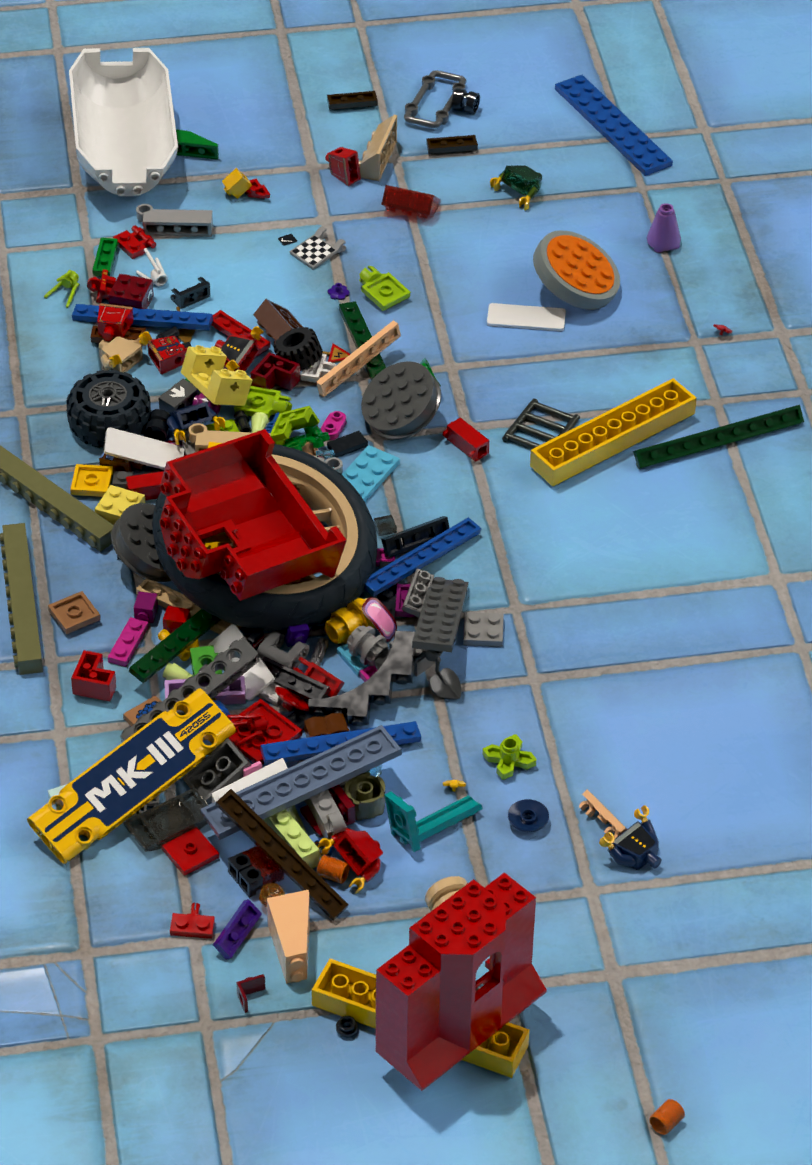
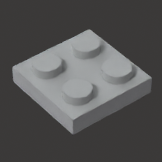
M465 612L463 645L502 647L504 614Z

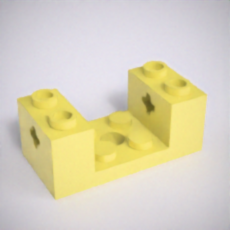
M200 345L188 347L181 374L213 404L245 406L252 379L243 370L230 371L223 369L227 356L218 347L205 348Z

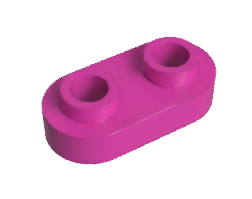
M340 411L330 413L323 423L321 431L328 432L330 440L338 438L346 425V415Z

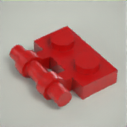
M136 225L131 228L133 233L126 230L113 236L114 239H118V247L132 259L145 254L144 248L149 246L151 248L156 247L154 239L150 235H146L145 231Z

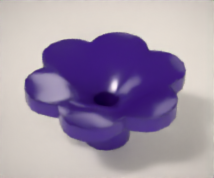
M336 283L332 288L328 289V294L333 300H344L350 294L347 287L341 283Z

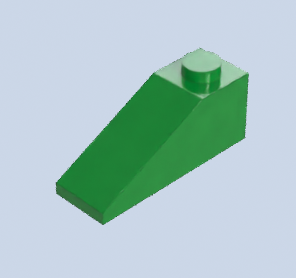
M176 130L178 143L176 155L219 159L217 143L190 131Z

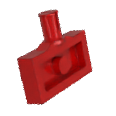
M192 903L190 914H172L170 935L212 939L215 916L199 915L200 904L196 903L195 909V903Z

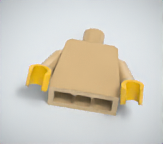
M143 332L136 340H127L122 337H116L111 342L102 340L98 348L101 350V362L104 369L118 370L124 373L143 359L142 346L147 345L148 341L152 340L149 332Z

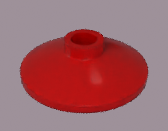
M282 687L275 688L276 694L283 701L282 706L287 710L292 711L293 708L302 711L309 710L308 704L296 694Z

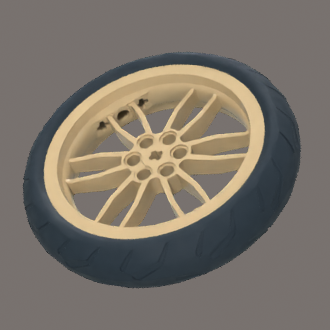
M275 444L272 452L273 458L308 506L314 510L313 513L319 521H325L329 526L324 528L329 533L330 528L337 526L347 540L335 577L330 578L324 574L316 577L312 574L299 579L303 583L282 585L240 601L236 594L232 593L230 586L221 577L220 572L201 579L185 577L183 572L178 569L174 559L167 553L160 526V518L166 495L160 492L155 503L152 529L155 549L164 571L179 591L191 602L207 613L237 626L261 631L285 632L288 631L289 626L308 624V627L311 628L330 619L331 613L340 608H346L347 604L362 595L365 583L370 575L373 574L376 566L377 533L365 501L343 475L308 453ZM226 532L201 540L203 543L231 542L229 543L231 548L236 547Z

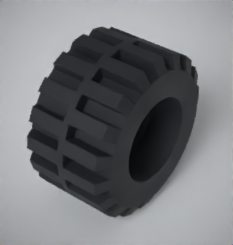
M299 327L287 331L274 344L275 354L300 364V371L318 362L323 352L315 331L308 327Z

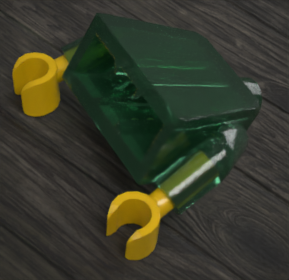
M525 165L506 166L505 170L498 175V178H491L490 187H494V191H498L501 188L500 182L502 181L523 196L526 195V197L519 199V207L525 204L524 210H528L529 200L536 196L542 186V175Z

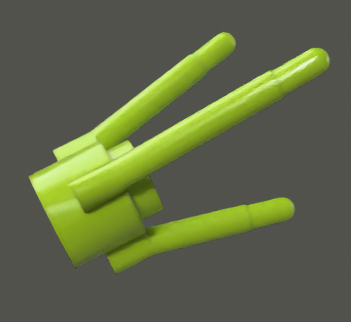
M68 270L67 273L56 280L59 283L48 291L44 298L50 296L62 285L66 288L73 287L66 304V308H69L75 291L79 286L78 274Z

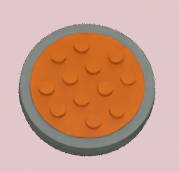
M554 231L547 234L535 249L533 264L538 277L555 296L564 302L578 308L595 310L606 306L616 295L620 286L618 269L610 256L587 237L571 231Z

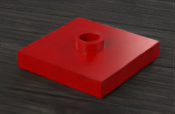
M197 827L162 845L163 852L184 876L219 858V852Z

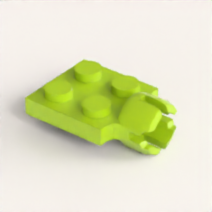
M368 266L359 274V281L363 284L361 291L382 311L410 297L411 292L389 272L382 274L374 266Z
M251 386L245 406L235 405L234 411L242 410L247 416H254L255 413L262 412L269 419L270 416L278 412L283 413L292 410V404L288 402L292 399L281 395V391Z

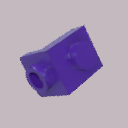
M308 624L289 626L288 631L282 632L285 635L284 639L287 647L294 646L299 641L306 644L309 633Z

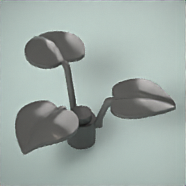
M391 649L384 651L374 661L377 670L384 663ZM422 651L421 654L415 657V661L423 656L428 661H436V674L429 681L432 692L441 698L459 699L461 697V684L456 673L449 668L439 671L440 656L443 651Z

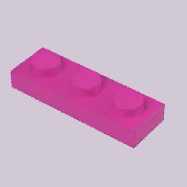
M129 618L108 655L109 663L127 667L149 627L147 621Z

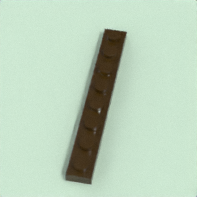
M232 789L216 801V806L302 891H309V898L333 921L348 908L349 904Z

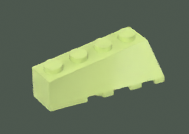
M295 805L263 819L312 869L318 866L320 861L319 848L307 835Z

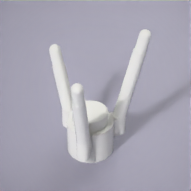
M144 248L154 269L150 273L151 278L138 270L136 274L143 278L152 279L153 285H164L168 277L159 259L155 258L154 261L147 248Z

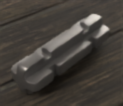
M319 638L318 645H316L311 656L312 658L309 661L310 663L313 662L320 667V663L326 653L325 650H327L329 645L328 639Z

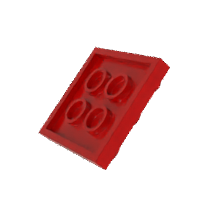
M259 699L238 714L264 715L266 719L267 729L262 731V736L254 737L237 746L244 756L253 763L260 761L264 764L260 751L261 745L295 740L302 736V729L262 699ZM231 719L230 721L235 723L247 721L248 719ZM247 725L235 727L236 732L229 739L235 744V742L254 732L249 731Z

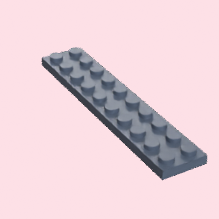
M380 725L236 792V794L261 819H266L402 755V751L386 729ZM216 802L201 808L202 816L219 840L241 830L216 806Z

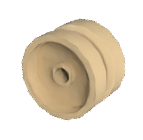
M450 876L434 883L425 895V902L429 910L432 911L467 885V881L459 876Z

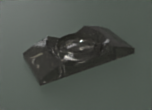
M192 788L123 823L145 852L162 849L163 844L196 827L200 830L208 823L201 814V808L208 806V804L197 790Z

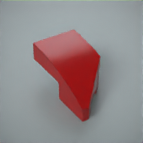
M257 178L249 180L252 186L245 192L248 197L270 198L269 191L265 185L259 183Z

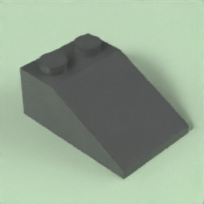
M227 738L182 779L200 801L206 805L212 802L213 792L243 778V769L252 764L239 748Z

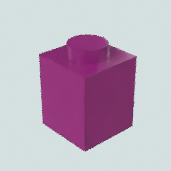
M138 592L133 607L135 619L154 623L158 610V594Z

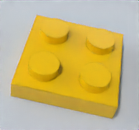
M76 464L70 489L71 495L103 497L111 484L113 466Z

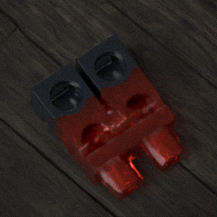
M258 846L228 858V873L249 898L256 895V891L260 888L284 880V872Z

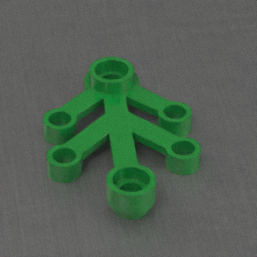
M318 425L305 427L303 434L286 439L284 441L285 444L282 446L302 451V447L309 442L313 444L314 448H320L324 446L325 441L330 440L328 432H322Z

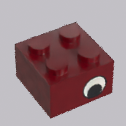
M119 274L108 295L109 304L147 309L154 296L153 280Z

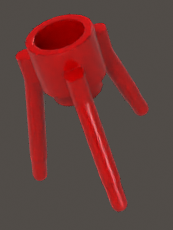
M227 715L228 719H248L247 721L235 722L233 725L235 727L247 725L248 730L254 732L235 742L236 746L254 737L262 736V731L267 729L264 715Z

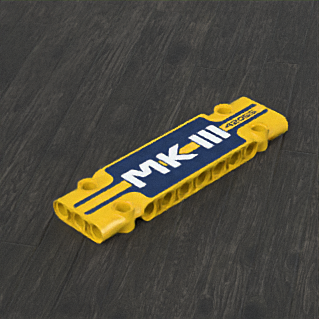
M198 688L184 700L178 701L171 710L159 714L61 789L59 795L51 797L47 804L28 817L27 822L58 860L66 864L82 850L88 849L95 840L104 838L200 764L206 755H209L224 740L232 736L236 732V728L213 700L201 688ZM182 710L186 715H179L177 711ZM208 740L212 745H205L203 741ZM57 804L61 806L62 809L55 810L52 808V805ZM84 835L88 838V841H81L78 836Z

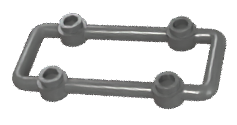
M434 70L429 75L422 78V87L412 103L405 105L404 120L430 128H438L440 125L446 124L449 120L448 112L451 109L454 91L457 88L465 90L466 78L439 70ZM435 77L457 81L452 86L453 93L443 110L436 112L435 122L415 117L418 113V104L424 94L435 86Z

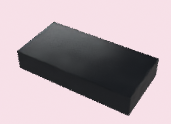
M360 431L327 442V448L336 458L368 446V441Z

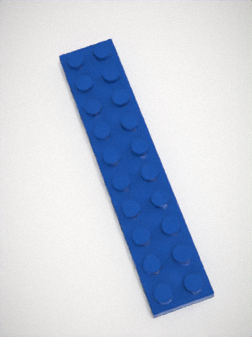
M582 74L555 84V90L644 176L673 165V160Z

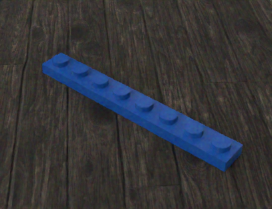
M76 304L72 313V320L97 322L99 305ZM133 308L134 322L132 325L167 328L175 326L181 329L209 331L213 315L186 311Z
M469 517L371 574L365 583L364 590L372 597L378 595L415 573L417 568L425 567L477 536L481 532V527Z
M416 721L383 726L398 745L421 742L422 736ZM374 728L263 744L260 747V751L265 765H269L281 758L285 762L309 759Z

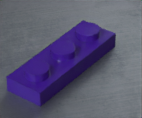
M249 899L242 902L213 943V946L226 960L232 958L262 915Z

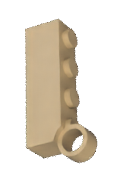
M196 423L189 427V440L195 443V452L207 449L209 442L224 443L251 434L250 432L209 431L201 423Z

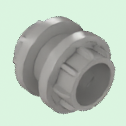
M363 625L357 627L347 640L349 653L354 657L360 654V662L362 664L375 666L374 661L384 651L389 650L388 644L384 636H374V628Z

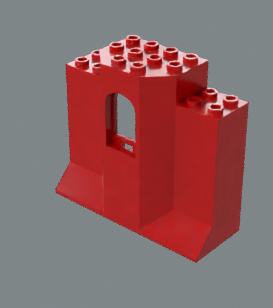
M266 429L166 462L160 484L161 492L166 495L160 518V526L168 555L174 559L178 569L183 572L185 577L201 579L220 572L221 577L230 586L232 593L236 594L240 601L317 572H321L330 578L335 577L347 541L337 526L330 528L329 533L275 461L272 456L275 441ZM226 532L236 546L232 549L229 543L207 550L201 540Z
M505 872L486 887H483L474 879L412 925L409 928V945L376 969L375 1052L421 1091L547 992L532 965L536 897ZM486 960L485 967L489 971L476 980L477 970ZM483 984V986L476 991V988Z

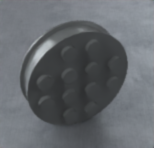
M410 361L393 364L378 373L367 386L361 403L363 417L381 437L392 440L410 437L426 427L437 413L441 402V388L438 381L425 366Z
M138 503L129 506L116 521L111 531L112 545L116 554L130 570L143 578L157 582L172 581L164 571L155 549L152 529L155 505Z

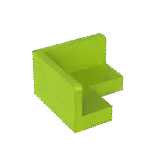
M310 406L280 413L271 431V437L275 444L283 445L285 444L284 441L289 439L292 431L318 425L320 420Z

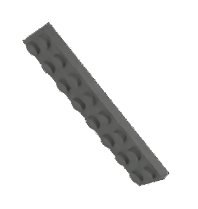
M443 577L433 578L432 584L427 589L414 634L412 648L452 652L469 582H465L462 579L446 580Z

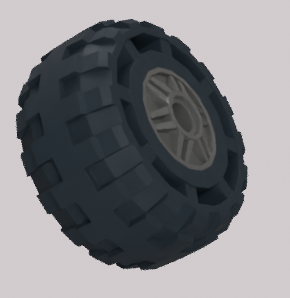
M101 370L84 376L82 380H78L74 384L67 397V419L70 429L82 442L92 444L93 447L97 448L104 447L106 430L109 427L137 435L144 434V429L151 413L149 392L146 391L142 382L136 377L133 378L131 374L122 373L118 370Z

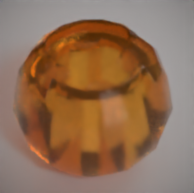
M277 883L265 884L261 888L259 900L262 906L267 908V898L285 895V891Z

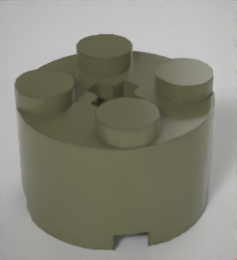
M364 772L345 783L344 792L355 805V820L370 819L383 814L385 808V783L381 777H375L369 772Z

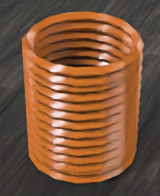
M323 855L318 863L317 874L320 877L343 884L347 879L350 866L343 860Z
M667 1099L650 1116L649 1121L656 1132L667 1135L685 1117V1111L677 1101Z

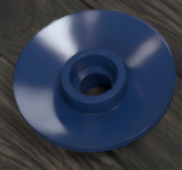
M524 799L515 802L509 808L508 820L514 828L520 831L535 832L546 826L549 820V812L541 802Z

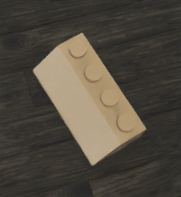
M393 115L380 123L376 131L372 132L371 141H368L367 150L363 152L362 161H359L361 178L380 181L397 143V115Z

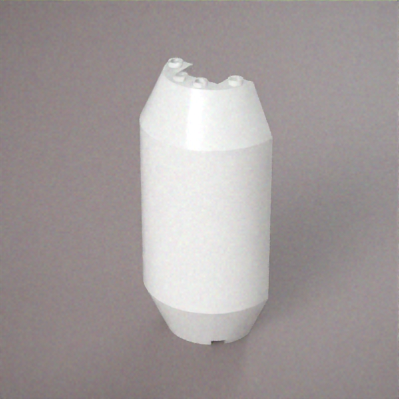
M100 48L83 49L69 70L76 154L79 163L94 180L113 194L118 196H139L159 183L174 162L177 154L178 143L169 71L150 48H133V62H100Z

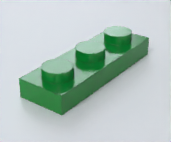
M100 239L92 270L93 276L102 277L103 269L108 270L107 276L111 275L118 247V239Z

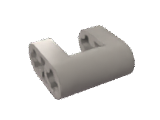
M272 631L257 649L261 660L265 656L291 669L298 667L301 664L298 659L300 656L304 659L307 657L309 646L299 641L287 653L280 649L284 643L285 635L279 631Z

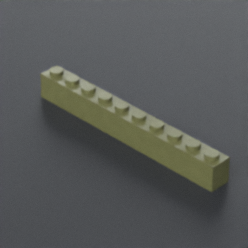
M0 445L1 483L12 488L15 493H19L28 502L33 503L39 510L47 513L53 520L61 523L66 529L75 533L78 538H82L101 552L112 544L111 531L114 526Z
M25 523L2 525L3 533H0V544H4V546H1L2 558L6 557L5 560H2L3 570L8 572L4 573L5 585L9 584V586L5 587L6 597L11 598V600H7L8 612L12 611V614H9V623L14 625V627L10 628L11 639H15L12 642L13 653H17L16 656H13L14 666L19 667V675L43 672Z

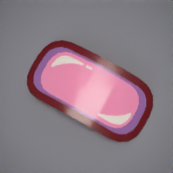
M370 597L362 605L363 614L373 623L380 634L386 638V642H390L397 631V623L389 610L377 598Z

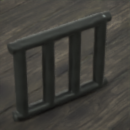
M534 398L507 430L502 440L504 442L509 440L533 449L540 444L516 436L514 433L519 430L545 441H549L556 436L522 424L525 419L556 430L561 435L573 429L580 416L578 414L573 416L541 404ZM533 409H537L566 420L568 423L566 426L531 414Z

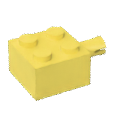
M110 485L95 507V512L114 525L129 506L145 503V495Z

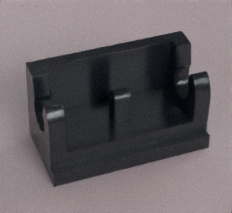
M199 277L198 280L201 283L193 287H189L181 292L176 288L171 289L174 293L170 295L171 300L180 309L210 297V283L203 277Z

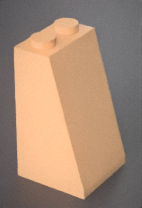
M304 890L267 898L268 928L286 984L306 980L310 924L309 891Z

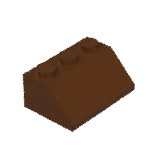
M265 299L253 314L258 320L257 324L266 329L265 333L275 340L274 343L285 332L303 327L288 309L268 299Z

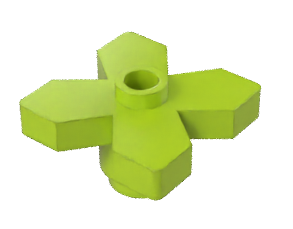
M517 734L505 738L500 746L491 744L484 747L482 755L488 762L498 763L496 773L502 780L513 776L515 766L527 770L536 766L537 762L536 757L531 752L520 751L522 740Z

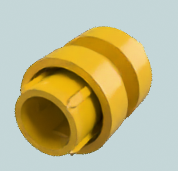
M357 598L347 604L346 608H340L331 613L330 619L326 621L325 631L332 642L347 644L349 636L359 626L364 625L365 627L371 626L374 629L376 628L362 611V605L367 598Z

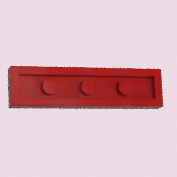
M221 310L213 315L211 326L228 337L232 334L238 336L251 333V329ZM260 336L261 339L259 341L256 340L260 348L258 355L271 347L270 341Z

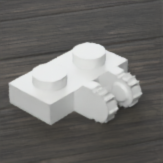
M322 354L318 362L302 370L301 380L316 383L320 377H323L337 364L326 362L327 355Z

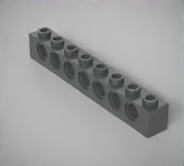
M244 637L239 641L235 640L224 653L220 652L217 654L214 661L209 665L202 666L199 673L194 677L187 678L183 686L178 690L174 689L171 691L168 698L163 702L159 701L156 703L153 710L148 714L141 715L133 726L126 727L122 731V735H120L121 742H124L162 712H168L178 701L184 700L186 695L192 694L198 688H201L211 699L215 698L260 661L259 653ZM232 658L240 659L237 662L230 661ZM217 670L225 671L222 674L215 673ZM203 682L209 683V685L206 687L200 686V684ZM182 710L177 711L179 715H186Z

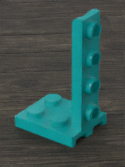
M391 791L384 794L391 834L393 836H400V842L404 845L410 844L413 852L421 849L420 842L483 810L482 805L468 795L416 822V811L413 806H409L401 797H398Z

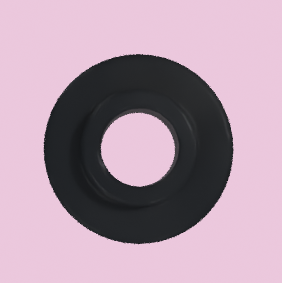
M343 1016L336 1023L337 1033L344 1037L353 1036L358 1030L357 1022L351 1016Z

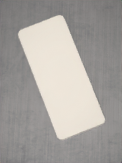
M491 303L488 309L487 325L493 327L563 331L566 310L564 308Z
M109 427L106 430L104 453L164 470L166 462L184 456V448Z
M232 624L210 642L208 646L213 645L215 653H224L229 649L232 642L235 640L239 641L244 636L237 626ZM260 657V661L242 675L245 677L246 699L248 701L255 698L275 680V677ZM232 658L230 661L237 662L240 659Z

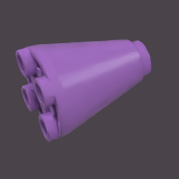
M667 203L660 205L647 235L648 244L658 253L678 249L681 242L675 210L671 204Z

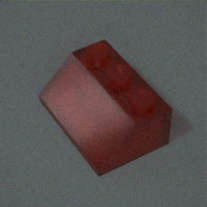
M386 185L381 205L386 207L385 210L395 212L396 210H401L402 214L411 216L412 213H415L420 218L428 219V216L434 217L441 199L435 195Z

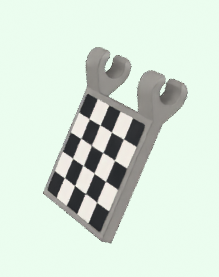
M321 226L314 235L289 252L296 259L314 270L338 252H344L346 250V246H344L346 241L339 239L334 246H331L323 240L328 235L325 233L327 229Z

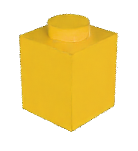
M237 168L222 180L225 192L229 196H235L237 199L252 186L247 176Z

